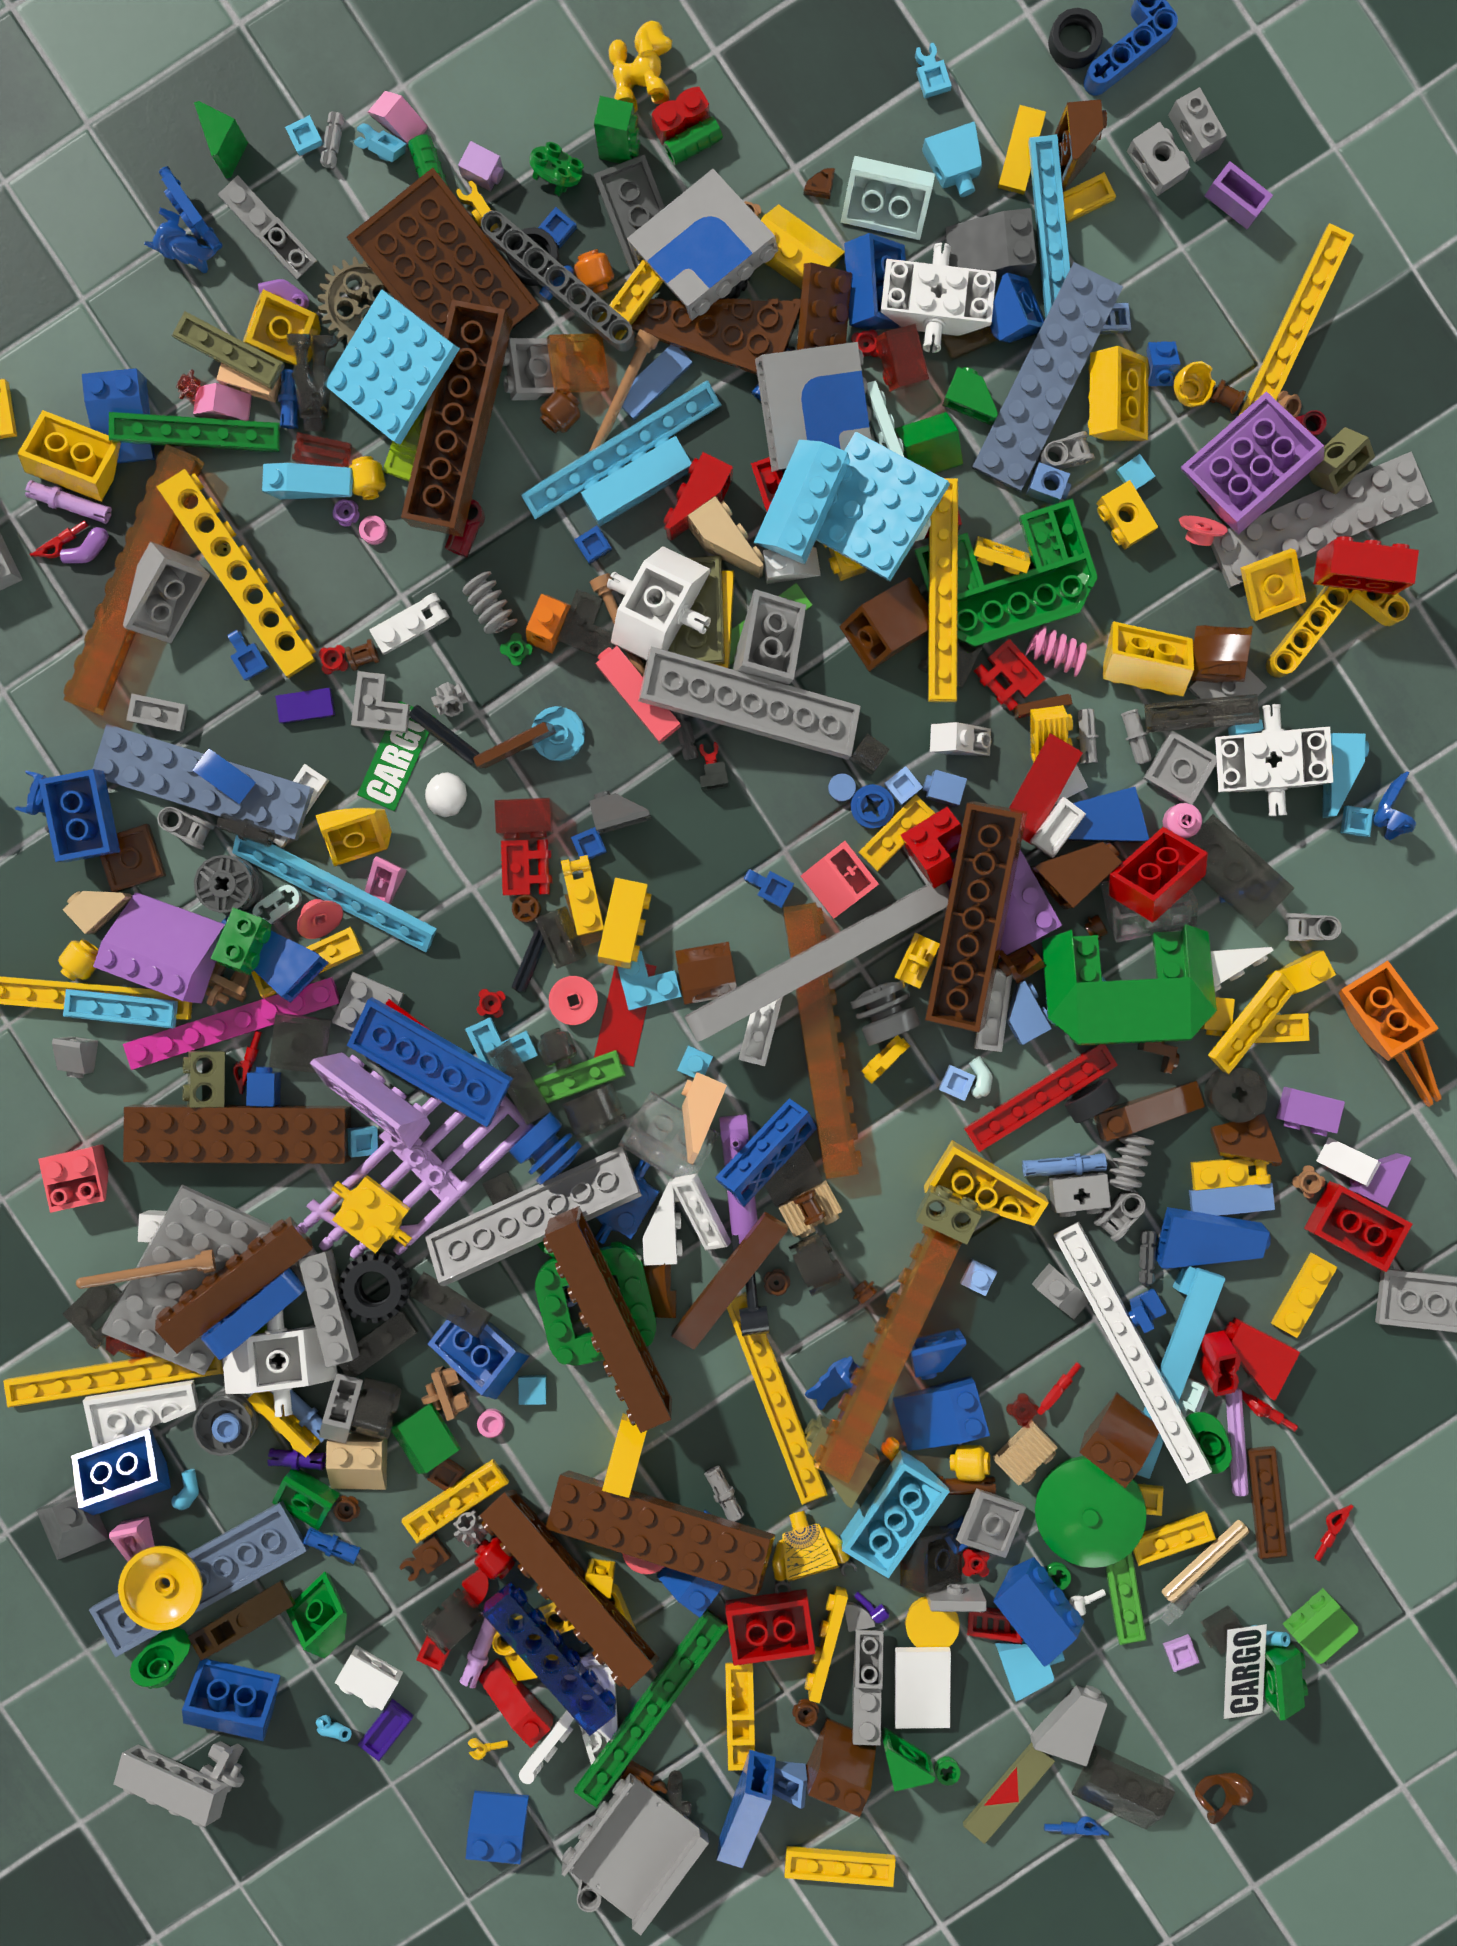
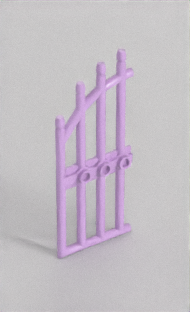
M432 1096L422 1106L428 1112L426 1117L442 1102L441 1100ZM504 1096L492 1123L488 1127L484 1125L479 1126L443 1162L434 1154L432 1149L466 1117L465 1114L458 1110L425 1142L418 1138L410 1149L384 1130L379 1135L384 1143L342 1183L351 1190L393 1150L403 1163L380 1185L389 1191L412 1170L422 1182L402 1202L411 1208L429 1190L441 1200L418 1224L400 1226V1229L412 1237L406 1247L400 1242L396 1244L393 1250L397 1255L404 1253L408 1246H411L534 1127L533 1123L506 1096ZM509 1114L519 1127L461 1181L451 1169ZM334 1191L321 1204L315 1199L308 1203L306 1207L312 1212L304 1219L303 1223L298 1225L304 1233L309 1228H312L320 1219L335 1227L329 1233V1236L320 1242L319 1247L323 1251L329 1249L334 1242L338 1241L345 1233H348L332 1220L335 1214L329 1210L342 1199ZM359 1242L360 1244L351 1250L350 1256L356 1259L369 1248Z

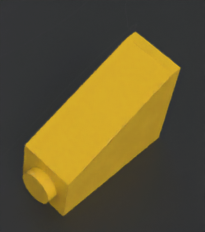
M624 1413L620 1421L602 1491L629 1498L647 1431L640 1433L637 1425L632 1426L627 1414Z

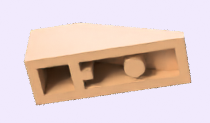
M698 1072L693 1081L687 1080L681 1093L686 1096L682 1110L688 1163L692 1165L699 1154L727 1087L726 1084Z

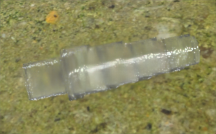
M1195 1582L1174 1603L1167 1606V1611L1161 1619L1168 1626L1175 1619L1178 1620L1202 1588Z

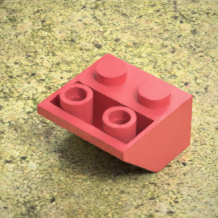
M846 841L842 842L800 876L833 919L879 885Z
M103 1144L38 1159L50 1213L106 1200L109 1170Z

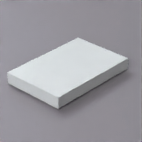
M950 1647L895 1648V1729L950 1728Z

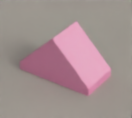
M385 91L368 111L370 116L397 138L406 142L407 146L411 139L418 135H423L428 129L427 124L409 103L398 94Z
M219 383L197 387L193 415L214 419L249 421L252 395Z
M376 856L372 863L365 892L391 904L407 870Z
M149 1516L122 1521L109 1534V1538L127 1562L142 1550L155 1546Z

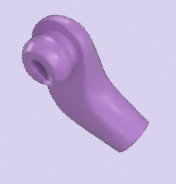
M284 279L258 283L259 293L264 289L305 309L309 306L308 296Z
M93 528L81 546L61 550L60 558L62 563H87L92 561L106 544L108 532L104 528Z

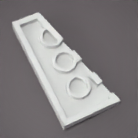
M194 1380L88 1396L83 1400L93 1448L146 1429H151L152 1426L171 1421L193 1412L199 1407Z
M594 1656L561 1658L558 1663L566 1681L565 1685L571 1697L577 1721H579L582 1737L592 1765L618 1729L616 1685L611 1677L613 1672L606 1664L602 1666Z

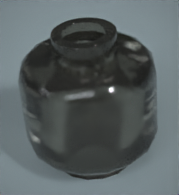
M556 1028L540 1036L541 1040L538 1042L537 1048L546 1067L556 1066L557 1071L572 1065L571 1059L577 1055V1049L569 1032Z

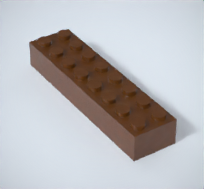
M453 299L451 301L443 336L460 349L428 399L401 518L411 527L463 537L513 324L505 309Z
M975 801L967 803L925 1019L927 1021L980 1032L985 1027L1027 811Z
M130 1105L124 1107L123 1162L345 1164L351 1161V1157L348 1155V1128H351V1106L270 1107L224 1105V1107L190 1108L187 1105Z
M580 1206L550 1218L545 1230V1238H543L544 1245L549 1254L554 1253L557 1260L555 1263L556 1270L561 1279L566 1278L569 1284L567 1288L569 1297L573 1303L577 1302L581 1309V1312H579L581 1322L585 1328L589 1327L593 1334L591 1337L592 1344L596 1352H601L605 1359L603 1366L609 1377L613 1376L617 1384L615 1386L616 1394L621 1402L625 1400L629 1408L626 1412L632 1426L637 1425L640 1433L670 1421L672 1398Z
M569 1470L560 1474L545 1529L755 1596L762 1589L776 1534L631 1490L629 1498L602 1491L604 1481Z
M515 1489L504 1492L479 1515L484 1520L481 1523L484 1529L490 1535L495 1534L501 1540L500 1547L509 1557L513 1555L519 1561L518 1568L527 1578L532 1577L538 1584L536 1589L546 1600L550 1598L557 1606L555 1611L558 1616L565 1622L569 1620L575 1627L573 1632L576 1637L584 1644L588 1642L594 1649L592 1652L594 1658L602 1666L606 1664L613 1672L611 1677L619 1687L625 1686L629 1690L659 1660L657 1654L608 1597L585 1580L586 1572L552 1532L545 1529L546 1525Z

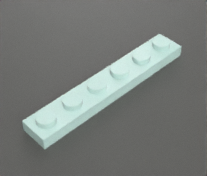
M876 381L868 382V390L865 395L866 405L871 410L870 424L877 443L904 457L903 443L900 438H897L894 431L895 423L891 414L888 415L884 392L879 390ZM930 518L925 524L922 531L920 532L916 541L925 538L926 533L931 525Z

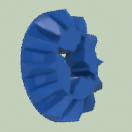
M872 784L860 788L854 794L851 801L853 818L861 826L873 829L885 825L894 813L895 806L892 795L887 789L879 785ZM866 796L872 802L883 801L877 807L879 817L872 811L868 813L862 812L868 806Z

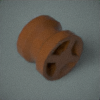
M522 895L514 900L512 913L519 921L529 923L539 917L541 906L539 901L533 896Z

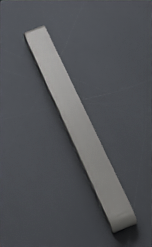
M945 882L935 889L928 883L687 1014L684 1018L696 1041L699 1042L946 908L950 894L947 883Z

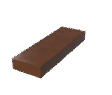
M542 722L474 756L473 760L477 767L486 769L556 734L553 724Z

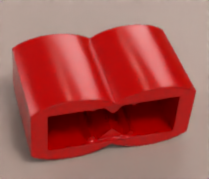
M700 87L689 88L683 91L676 100L664 102L654 109L651 114L652 126L661 144L663 145L665 141L673 138L675 134L678 135L687 130V128L698 124L699 121L702 122L709 118V102Z
M1224 1330L1205 1334L1201 1342V1350L1204 1355L1200 1360V1370L1216 1397L1234 1393L1239 1384L1236 1372L1240 1367V1356Z

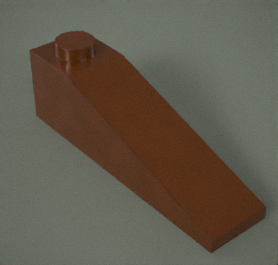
M1193 1081L1109 1107L1094 1116V1121L1100 1139L1110 1141L1205 1107L1198 1083Z

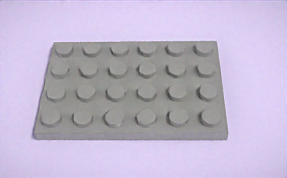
M181 1185L136 1268L195 1258V1255L200 1254L201 1251L213 1249L216 1263L215 1272L217 1273L225 1267V1263L235 1254L241 1255L248 1249L247 1246L255 1238H263L271 1232L270 1228L273 1225ZM193 1269L128 1281L105 1322L102 1333L201 1375H205L215 1355L201 1340L202 1335L176 1354L155 1331V1320L164 1308L168 1306L172 1308L180 1302V1297L190 1289L195 1290L202 1285L203 1279L211 1272L203 1273V1271Z

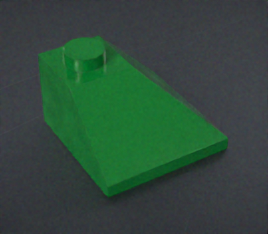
M327 1572L322 1573L294 1600L296 1604L286 1610L303 1650L324 1659L345 1640L347 1612Z

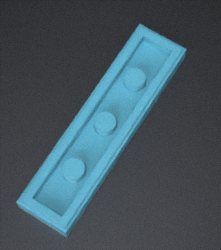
M66 989L63 1017L175 1028L178 1001Z

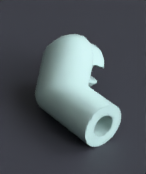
M979 1056L969 1063L977 1075L976 1084L971 1087V1094L977 1099L986 1097L990 1093L993 1079L992 1073Z

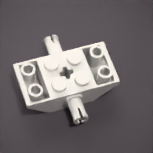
M942 243L934 245L932 264L887 259L885 267L881 313L905 330L925 332L923 349L926 352H930V345L933 342L932 353L941 350L942 334L960 336L990 326L992 322L996 272L949 266L951 246L947 243L944 245L943 253H941Z
M662 546L644 560L633 581L613 572L610 576L614 580L608 579L607 588L625 596L617 609L611 643L647 661L651 646L668 651L683 624L704 634L707 631L704 626L709 627L711 618L691 610V607L711 569Z
M1265 705L1262 706L1264 716V731L1262 733L1215 737L1218 792L1265 790V792H1268L1269 816H1277V804L1279 815L1284 816L1287 815L1285 791L1288 788L1333 783L1330 726L1284 731V729H1281V705H1272L1273 716H1271V706ZM1273 754H1277L1279 758H1282V762H1278L1275 768H1273L1271 763H1267Z
M283 1310L267 1322L265 1333L253 1334L222 1359L225 1393L273 1392L275 1417H282V1405H284L285 1416L293 1414L291 1389L335 1380L337 1365L327 1368L325 1366L316 1327L287 1330V1328H284ZM276 1353H280L281 1357L286 1359L281 1367L277 1366V1362H272L271 1360L276 1356Z

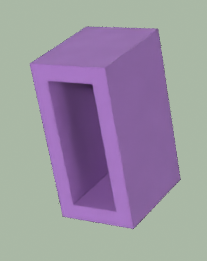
M1230 161L1205 194L1207 199L1246 229L1251 226L1273 196Z
M1284 1087L1276 1118L1284 1120V1126L1300 1130L1301 1125L1311 1127L1310 1133L1327 1137L1328 1132L1337 1134L1345 1102Z

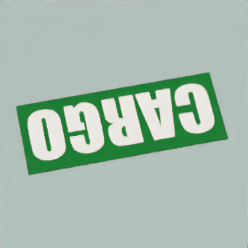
M410 716L407 733L385 731L357 795L395 811L429 732L410 718Z

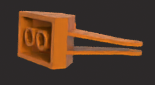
M1386 961L1341 989L1339 996L1351 1023L1366 1044L1387 1061L1395 1058L1414 1085L1421 1100L1430 1107L1433 1105L1432 1098L1436 1102L1442 1098L1436 1085L1423 1040L1435 1033L1439 1028L1390 962ZM1407 1049L1410 1053V1056L1414 1062L1416 1069L1414 1068L1412 1062L1410 1061L1409 1057L1405 1052Z

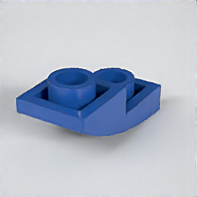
M211 749L205 752L192 769L193 772L238 804L242 802L256 783Z

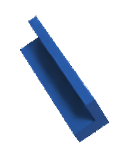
M789 1098L715 1177L718 1183L733 1194L741 1206H746L817 1129L809 1112ZM806 1124L807 1126L799 1133L800 1129ZM768 1164L767 1168H766L765 1171L762 1173V1170H763L764 1167ZM749 1185L748 1189L743 1194H741V1192Z

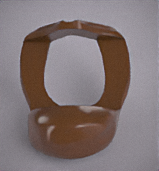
M1223 1773L1204 1777L1195 1787V1795L1202 1807L1208 1811V1821L1215 1825L1227 1815L1233 1805H1247L1253 1797V1789L1250 1782L1242 1775ZM1218 1784L1224 1789L1226 1797L1223 1806L1215 1811L1203 1798V1795L1210 1787Z

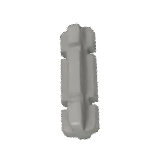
M331 111L328 115L327 123L329 125L326 126L322 147L324 151H322L320 158L322 166L330 169L336 167V154L339 152L342 136L341 129L345 120L343 114Z

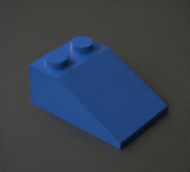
M137 368L82 374L84 402L91 429L109 436V412L150 415L147 378ZM121 443L117 463L155 460L154 445Z
M464 1301L459 1303L428 1343L481 1396L497 1399L529 1358V1355L518 1344Z
M971 1376L893 1398L908 1451L961 1444L990 1436L976 1384Z

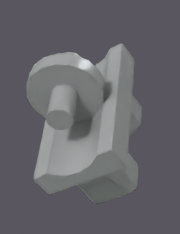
M221 1741L213 1744L208 1757L217 1764L215 1768L209 1764L205 1765L199 1772L229 1785L228 1792L231 1791L232 1787H241L244 1782V1776L240 1773L242 1765L238 1764L237 1761L244 1747L239 1744L230 1747Z

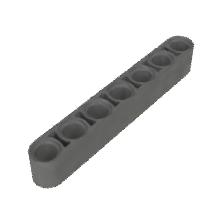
M492 210L484 214L481 219L482 230L492 244L615 349L625 352L634 346L635 333L630 323L502 213ZM494 224H502L498 232H490ZM514 242H523L519 250H511ZM536 259L544 260L540 268H532V264ZM560 276L565 278L561 286H553L555 278ZM577 295H586V299L582 304L573 303ZM598 313H607V318L603 322L594 321ZM620 330L628 331V336L624 340L615 339V335Z

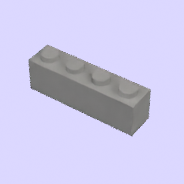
M333 1250L305 1256L298 1261L325 1366L327 1368L352 1361L360 1355L348 1309L345 1310L343 1307L345 1301L344 1299L340 1300L339 1297L342 1289L338 1288L340 1277Z
M139 1744L122 1752L114 1780V1785L122 1788L125 1793L146 1799L147 1803L159 1805L167 1809L172 1815L185 1817L191 1820L194 1825L206 1827L221 1817L229 1788L227 1784Z

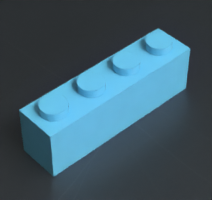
M676 436L671 439L668 437L661 439L654 445L655 448L648 453L642 451L631 458V463L624 467L621 465L616 466L607 473L608 476L601 481L595 479L584 486L585 490L581 492L582 498L599 527L689 474L688 471L692 463Z

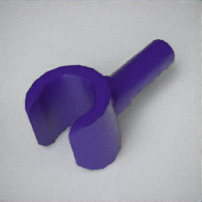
M856 1592L854 1597L867 1608L876 1623H882L889 1618V1612L882 1603L874 1608L872 1603L859 1592Z

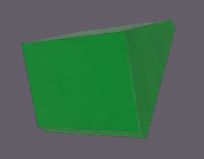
M200 101L194 102L211 156L225 178H230L248 141L234 118Z
M947 412L894 429L897 438L902 440L904 457L936 474L963 465L959 432Z
M429 1403L389 1428L418 1474L428 1473L461 1449L433 1403Z
M291 1469L282 1480L272 1503L275 1505L283 1501L291 1515L319 1530L341 1493L331 1489V1487L301 1469L299 1471Z
M883 1727L881 1734L894 1792L933 1783L936 1777L930 1755Z

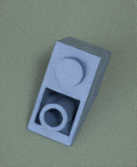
M1026 981L1016 983L1006 1019L1018 1044L1021 1045L1051 1030L1047 1010L1045 1007H1039L1035 1000L1038 998V994L1031 983L1027 984Z

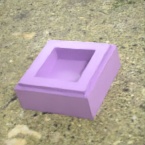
M1188 1634L1163 1643L1174 1672L1199 1663Z

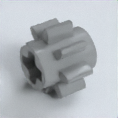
M447 682L435 688L437 696L431 697L434 707L437 708L439 715L446 714L453 717L464 711L462 703L468 702V699L460 684L454 686Z
M472 1510L471 1513L461 1514L457 1522L453 1524L458 1530L454 1533V1536L459 1542L463 1541L466 1547H469L471 1544H480L488 1532L481 1524L484 1520L475 1510Z

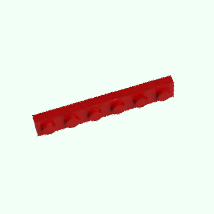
M1097 1044L963 1129L977 1151L981 1152L1112 1070L1118 1064L1105 1044Z

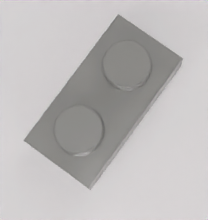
M131 694L126 720L183 733L188 706Z

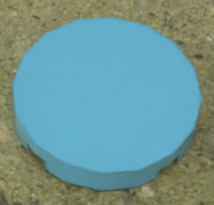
M554 706L544 709L533 721L532 727L546 722L553 724L556 734L533 745L541 756L552 761L561 762L571 759L579 753L584 744L585 729L583 722L575 712L567 708Z

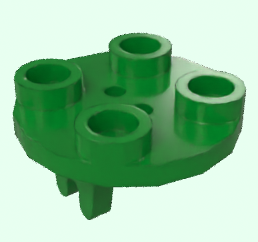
M547 142L546 146L534 148L529 156V163L534 170L532 178L537 181L541 177L557 185L554 192L557 196H560L562 192L565 193L568 187L578 185L582 178V170L584 168L582 161L572 158L563 152L561 147L554 142Z

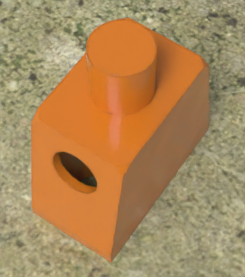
M541 594L526 628L527 643L553 654L573 606L549 595Z

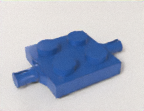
M168 166L160 169L159 174L168 188L164 191L165 195L198 240L202 237L214 252L220 250L223 244L216 237L214 229L207 226L180 187L181 182L176 179Z
M641 1158L633 1172L642 1196L596 1217L602 1226L594 1238L597 1241L601 1238L600 1243H605L611 1231H618L632 1239L660 1193L659 1190L649 1185L643 1178L651 1165L648 1161L645 1163V1159Z

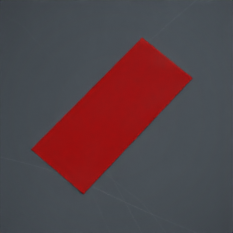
M1051 733L1047 737L1009 807L1011 809L1027 811L1022 839L1030 843L1029 841L1049 816L1083 754L1080 750Z
M645 964L648 977L654 976L657 966ZM617 966L614 968L594 1058L617 1050L621 1063L634 1067L647 1006L628 1010Z

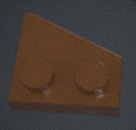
M1265 1114L1211 1127L1210 1132L1219 1156L1239 1157L1251 1162H1255V1160L1272 1163V1166H1280L1282 1164V1159Z

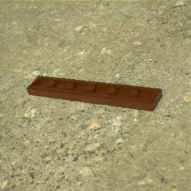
M764 1212L672 1330L671 1337L694 1350L788 1231V1225L769 1213Z

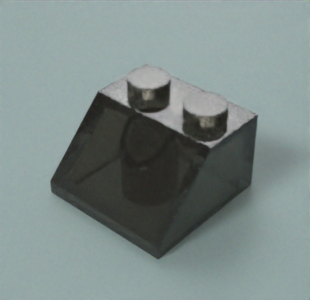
M925 1526L900 1561V1586L926 1594L944 1588L949 1584L961 1582L962 1553L959 1551L961 1543L956 1540L961 1527ZM950 1536L956 1546L955 1554L944 1538Z

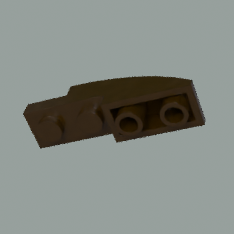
M281 1580L195 1631L188 1638L202 1661L254 1631L296 1603L284 1581Z

